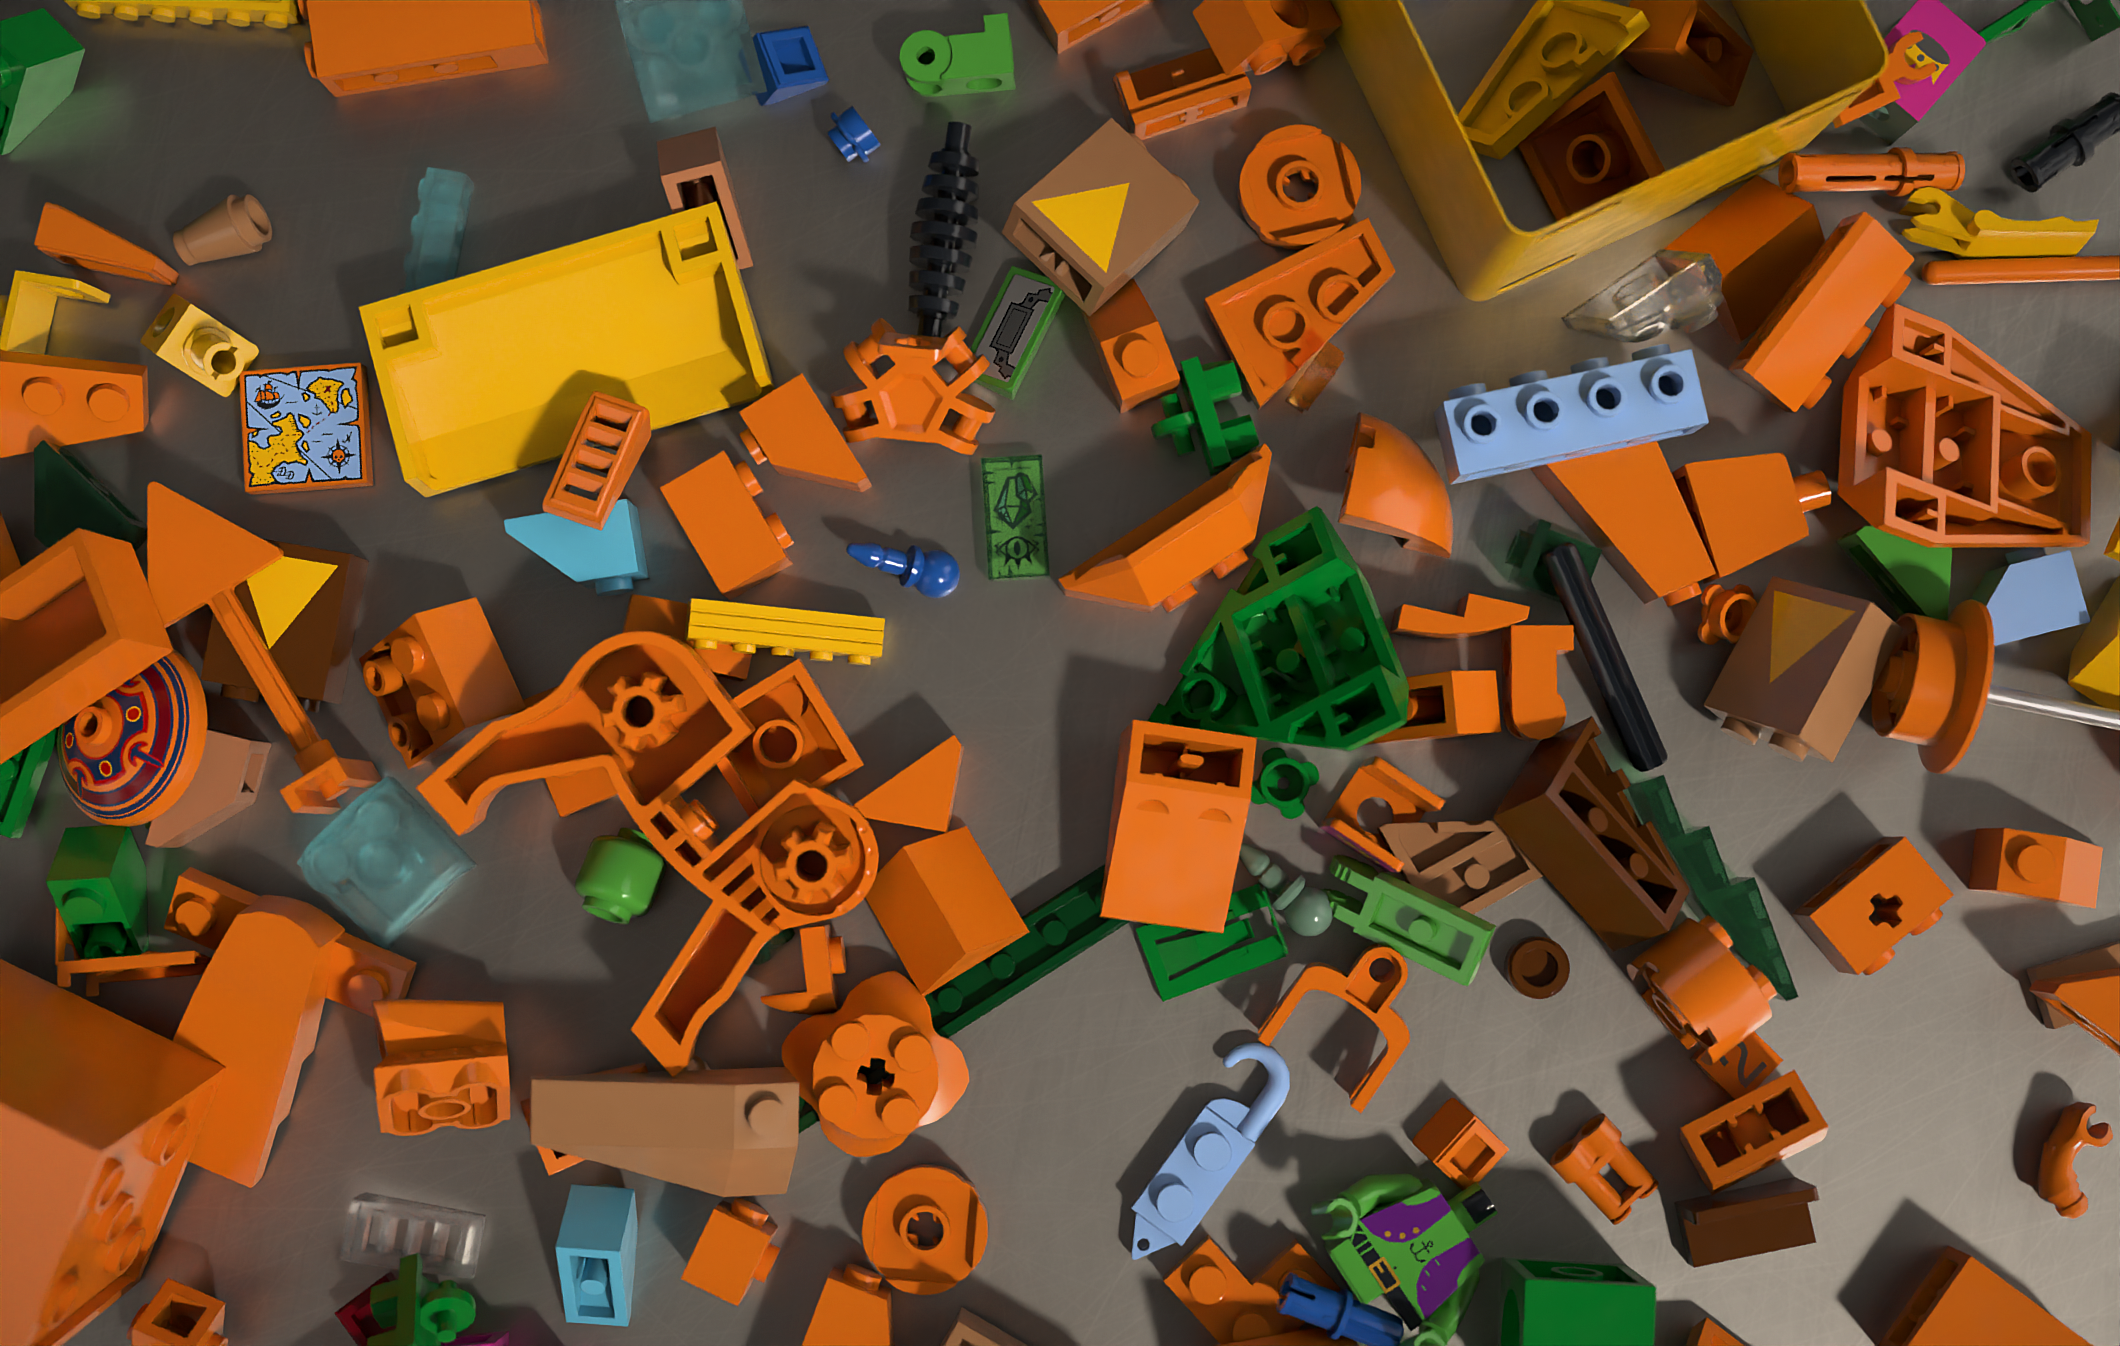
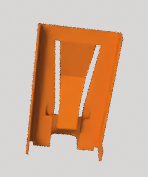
M56 906L55 966H57V987H70L71 974H86V997L99 996V983L203 975L212 959L196 951L170 953L146 951L134 956L81 960ZM66 944L73 947L74 961H65Z

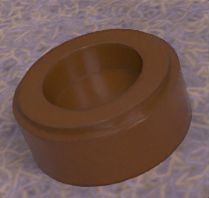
M1529 936L1518 940L1510 947L1504 961V972L1510 986L1519 994L1533 999H1545L1556 995L1565 986L1569 978L1570 963L1564 949L1555 941L1540 936Z

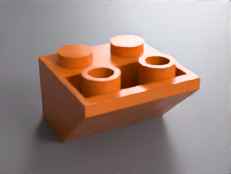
M477 597L413 614L359 658L363 668L365 684L368 690L376 697L388 723L390 740L393 746L401 752L408 769L420 766L465 745L492 721L512 716L527 709Z

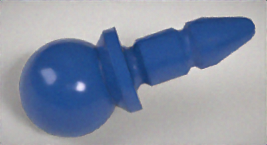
M851 543L846 548V552L864 566L870 568L878 567L880 571L894 575L900 574L899 582L901 586L909 588L914 585L921 594L930 598H941L949 595L957 587L960 579V569L957 561L952 555L943 550H928L923 553L920 547L912 545L905 554V552L893 548H882L876 543Z

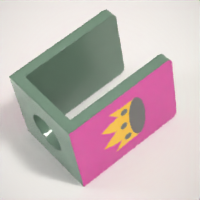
M1917 0L1902 18H1899L1882 37L1888 50L1892 43L1904 35L1912 32H1921L1924 39L1906 49L1905 61L1912 68H1921L1932 62L1935 63L1937 68L1929 77L1915 84L1904 85L1895 81V86L1901 98L1859 118L1890 146L1920 121L1986 45V41L1982 36L1939 0Z

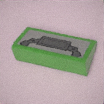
M1011 266L970 348L976 357L983 354L991 363L974 382L1012 401L1066 295L1048 277Z

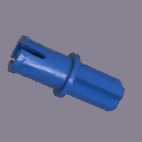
M1289 1273L1283 1281L1279 1294L1286 1296L1285 1300L1277 1299L1276 1311L1278 1313L1287 1314L1326 1329V1334L1331 1339H1338L1342 1335L1367 1346H1399L1405 1329L1403 1327V1320L1399 1316L1368 1304L1365 1305L1363 1302L1360 1303V1301L1353 1299V1293L1348 1289H1342L1338 1293L1299 1278L1294 1273Z

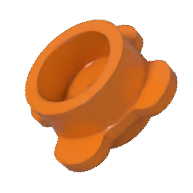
M1710 584L1704 589L1701 595V602L1703 603L1701 609L1702 623L1697 631L1699 639L1709 645L1715 644L1718 640H1728L1731 644L1736 645L1757 606L1749 586L1738 584L1733 589H1723L1721 585Z

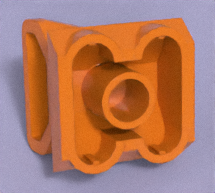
M372 1000L377 1045L382 1059L374 1068L376 1102L381 1133H390L398 1136H416L432 1132L438 1127L455 1126L461 1129H481L497 1125L503 1120H510V1081L503 1001Z

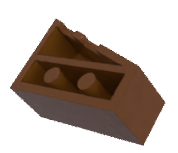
M1593 716L1538 743L1493 818L1608 947L1615 952L1669 932L1690 889L1652 821L1641 824L1623 792L1631 784L1622 768L1614 772L1610 769L1594 740L1602 732Z

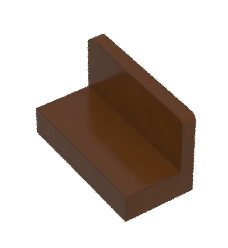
M1793 1177L1724 1191L1713 1196L1710 1194L1674 1202L1687 1263L1695 1268L1816 1243L1808 1202L1819 1200L1817 1187Z

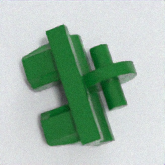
M1197 356L1180 361L1182 370L1178 371L1189 412H1183L1177 393L1164 396L1160 401L1166 419L1153 424L1151 430L1155 440L1172 437L1178 457L1186 456L1196 451L1190 435V431L1195 430L1211 477L1228 468L1233 460L1239 459L1258 448L1259 439L1250 414L1219 423L1213 403L1241 395V383L1234 361H1218L1201 365Z
M419 1253L400 1258L399 1279L371 1287L370 1298L373 1317L380 1327L384 1329L396 1325V1329L368 1338L367 1346H441V1342H451L456 1338V1333L468 1328L474 1322L476 1316L474 1297L467 1291L459 1289L457 1283L453 1280H444L439 1284L428 1280L422 1274L423 1259Z

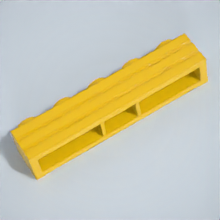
M691 598L687 604L684 640L694 641L693 648L704 650H717V644L733 645L732 652L755 654L756 648L771 649V656L794 658L795 652L810 653L809 659L815 661L831 662L833 656L848 657V664L870 665L871 659L876 660L882 657L885 618Z

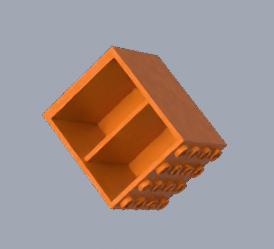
M0 959V1346H62L140 1282L226 1066L61 987H57Z

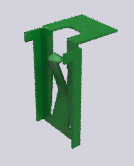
M2027 0L1977 33L1985 39L1986 44L2007 37L2022 29L2034 12L2039 11L2043 6L2056 0ZM2067 0L2092 42L2120 28V16L2110 0H2093L2089 4H2083L2080 0ZM2013 25H2015L2014 28H2013L2011 31L2002 33V32H2004L2005 30H2007V29H2009L2010 27H2012Z
M1256 883L1231 893L1226 921L1268 906L1272 925L1276 927L1278 934L1232 950L1172 980H1169L1168 976L1194 965L1229 946L1254 938L1255 936L1248 918L1225 926L1224 933L1222 934L1204 932L1156 944L1155 940L1192 930L1155 924H1146L1136 928L1163 1002L1286 957L1288 947L1273 912L1266 888L1261 889L1260 883Z

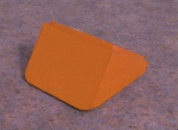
M1455 1098L1447 1100L1412 1140L1413 1144L1462 1191L1475 1182L1479 1183L1509 1150L1472 1112Z

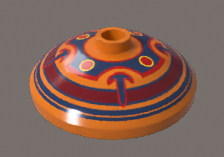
M173 649L172 652L92 705L85 707L58 727L57 755L67 791L78 808L98 822L130 827L145 824L156 819L178 801L197 771L206 742L207 705L203 687L196 671L178 651Z

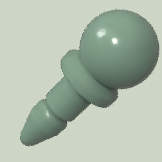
M1246 843L1241 844L1239 857L1245 868L1252 876H1257L1258 881L1269 892L1277 895L1278 899L1272 904V907L1275 910H1284L1288 926L1302 936H1316L1323 933L1333 920L1332 908L1327 899V894L1318 888L1306 887V880L1302 875L1295 881H1290L1289 875L1276 863H1271L1270 858L1264 852Z

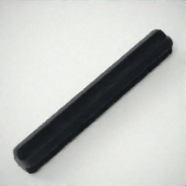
M1572 542L1557 544L1542 554L1543 563L1571 625H1574L1575 636L1633 767L1640 772L1659 767L1667 761V752L1580 553Z

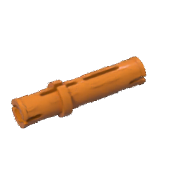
M1894 147L1889 149L1887 153L1871 154L1787 153L1783 156L1779 165L1778 181L1782 191L1786 190L1785 193L1787 194L1823 191H1885L1887 195L1892 197H1904L1909 195L1912 190L1924 187H1933L1945 191L1957 190L1964 180L1965 161L1961 154H1957V151L1914 153L1908 147Z

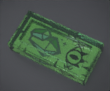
M1042 454L981 458L989 582L1050 578Z

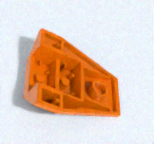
M1894 303L1883 313L1843 386L1837 495L1876 529L1928 548L2082 547L2090 543L2092 434L1946 323Z

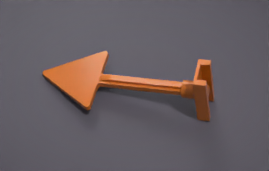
M156 481L150 482L147 486V584L164 627L166 629L205 604L210 606L297 753L294 756V760L304 776L279 790L292 813L332 815L342 809L336 798L348 791L349 786L374 789L383 784L384 781L372 761L338 757L329 740L321 739L234 593V589L238 584L280 560L284 554L283 550Z

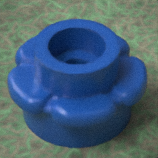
M849 107L838 117L832 112L830 117L836 126L829 130L827 134L847 161L850 162L858 155L863 162L870 161L867 156L879 148L881 144L854 107Z

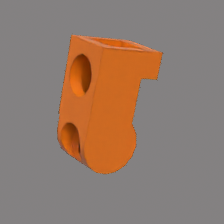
M1511 625L1501 630L1504 723L1511 735L1519 740L1533 742L1547 739L1560 731L1566 719L1565 702L1557 692V655H1563L1574 650V625Z

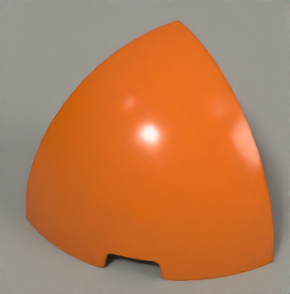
M1359 412L1344 470L1345 473L1349 474L1338 523L1404 538L1402 548L1449 559L1453 543V515L1445 484L1436 466L1426 452L1406 433L1382 419Z

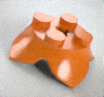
M896 970L881 972L862 980L849 991L844 1003L837 1012L833 1014H815L800 1021L787 1035L781 1046L784 1067L799 1082V1096L816 1110L822 1131L830 1142L845 1153L855 1157H870L890 1152L901 1145L912 1131L920 1126L937 1121L947 1114L964 1094L969 1083L968 1068L962 1051L952 1040L938 1035L933 1028L930 1006L924 995L920 994L918 988L907 977ZM871 1058L883 1059L885 1071L893 1073L888 1080L882 1079L881 1084L867 1083L866 1075L858 1073L861 1065L870 1067Z

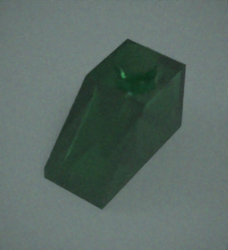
M42 440L34 448V536L45 547L50 548L76 529L81 528L132 543L136 552L147 540V525L69 450Z

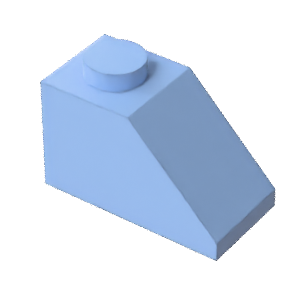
M2028 547L2006 553L2008 565L1986 572L1971 600L1982 602L1991 615L1994 629V646L2090 622L2070 550L2047 555L2045 547Z

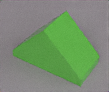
M1866 525L1844 534L1836 541L1900 616L1905 613H1912L1948 621L1952 547L1928 548Z

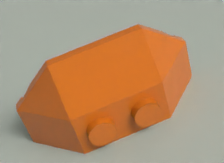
M1262 444L1207 482L1058 578V586L1063 594L1069 597L1148 613L1162 605L1165 611L1170 613L1198 594L1193 584L1213 571L1219 580L1239 568L1249 560L1244 550L1251 546L1256 536L1272 452L1267 444Z

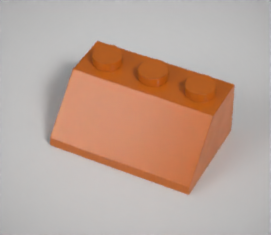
M1865 211L1843 218L1727 370L1786 412L1796 413L1801 405L1808 410L1811 409L1830 386L1832 379L1825 374L1838 357L1842 355L1846 359L1851 358L1868 338L1872 329L1866 326L1865 323L1880 304L1888 309L1907 288L1911 278L1905 274V271L1915 259L1875 218Z

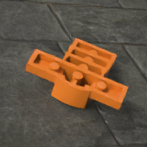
M190 867L178 876L164 929L215 950V953L194 991L173 1038V1042L226 1066V1069L188 1162L252 1188L264 1175L278 1125L290 1113L302 1062L314 1051L325 997L374 1018L372 1000L406 998L417 962L346 933L345 928L330 915L307 902L286 896L263 895L261 897Z

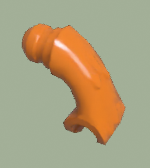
M2076 1102L2063 1109L2048 1142L2043 1145V1154L2037 1176L2041 1199H2047L2049 1203L2055 1205V1209L2060 1216L2069 1219H2075L2083 1215L2088 1209V1199L2079 1190V1183L2076 1181L2078 1176L2073 1170L2074 1158L2086 1145L2102 1147L2106 1146L2113 1139L2112 1129L2108 1123L2095 1124L2087 1130V1120L2096 1112V1106L2091 1103Z

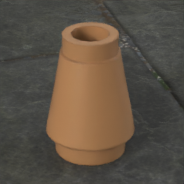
M234 194L229 195L198 218L185 225L183 229L173 233L175 249L180 258L189 266L259 252L262 249V243L272 238L269 218L258 200L252 195L238 197Z

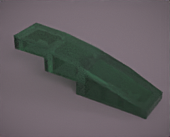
M1664 775L1650 776L1630 783L1631 786L1627 789L1642 823L1652 821L1690 889L1685 902L1698 919L1701 920L1709 915L1725 929L1733 942V945L1728 949L1744 968L1752 964L1768 978L1777 993L1773 997L1774 999L1789 1001L1797 998L1796 988L1755 877L1728 879L1709 826H1695L1683 829Z

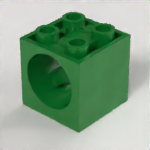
M1502 1257L1498 1346H1654L1656 1286L1626 1264Z

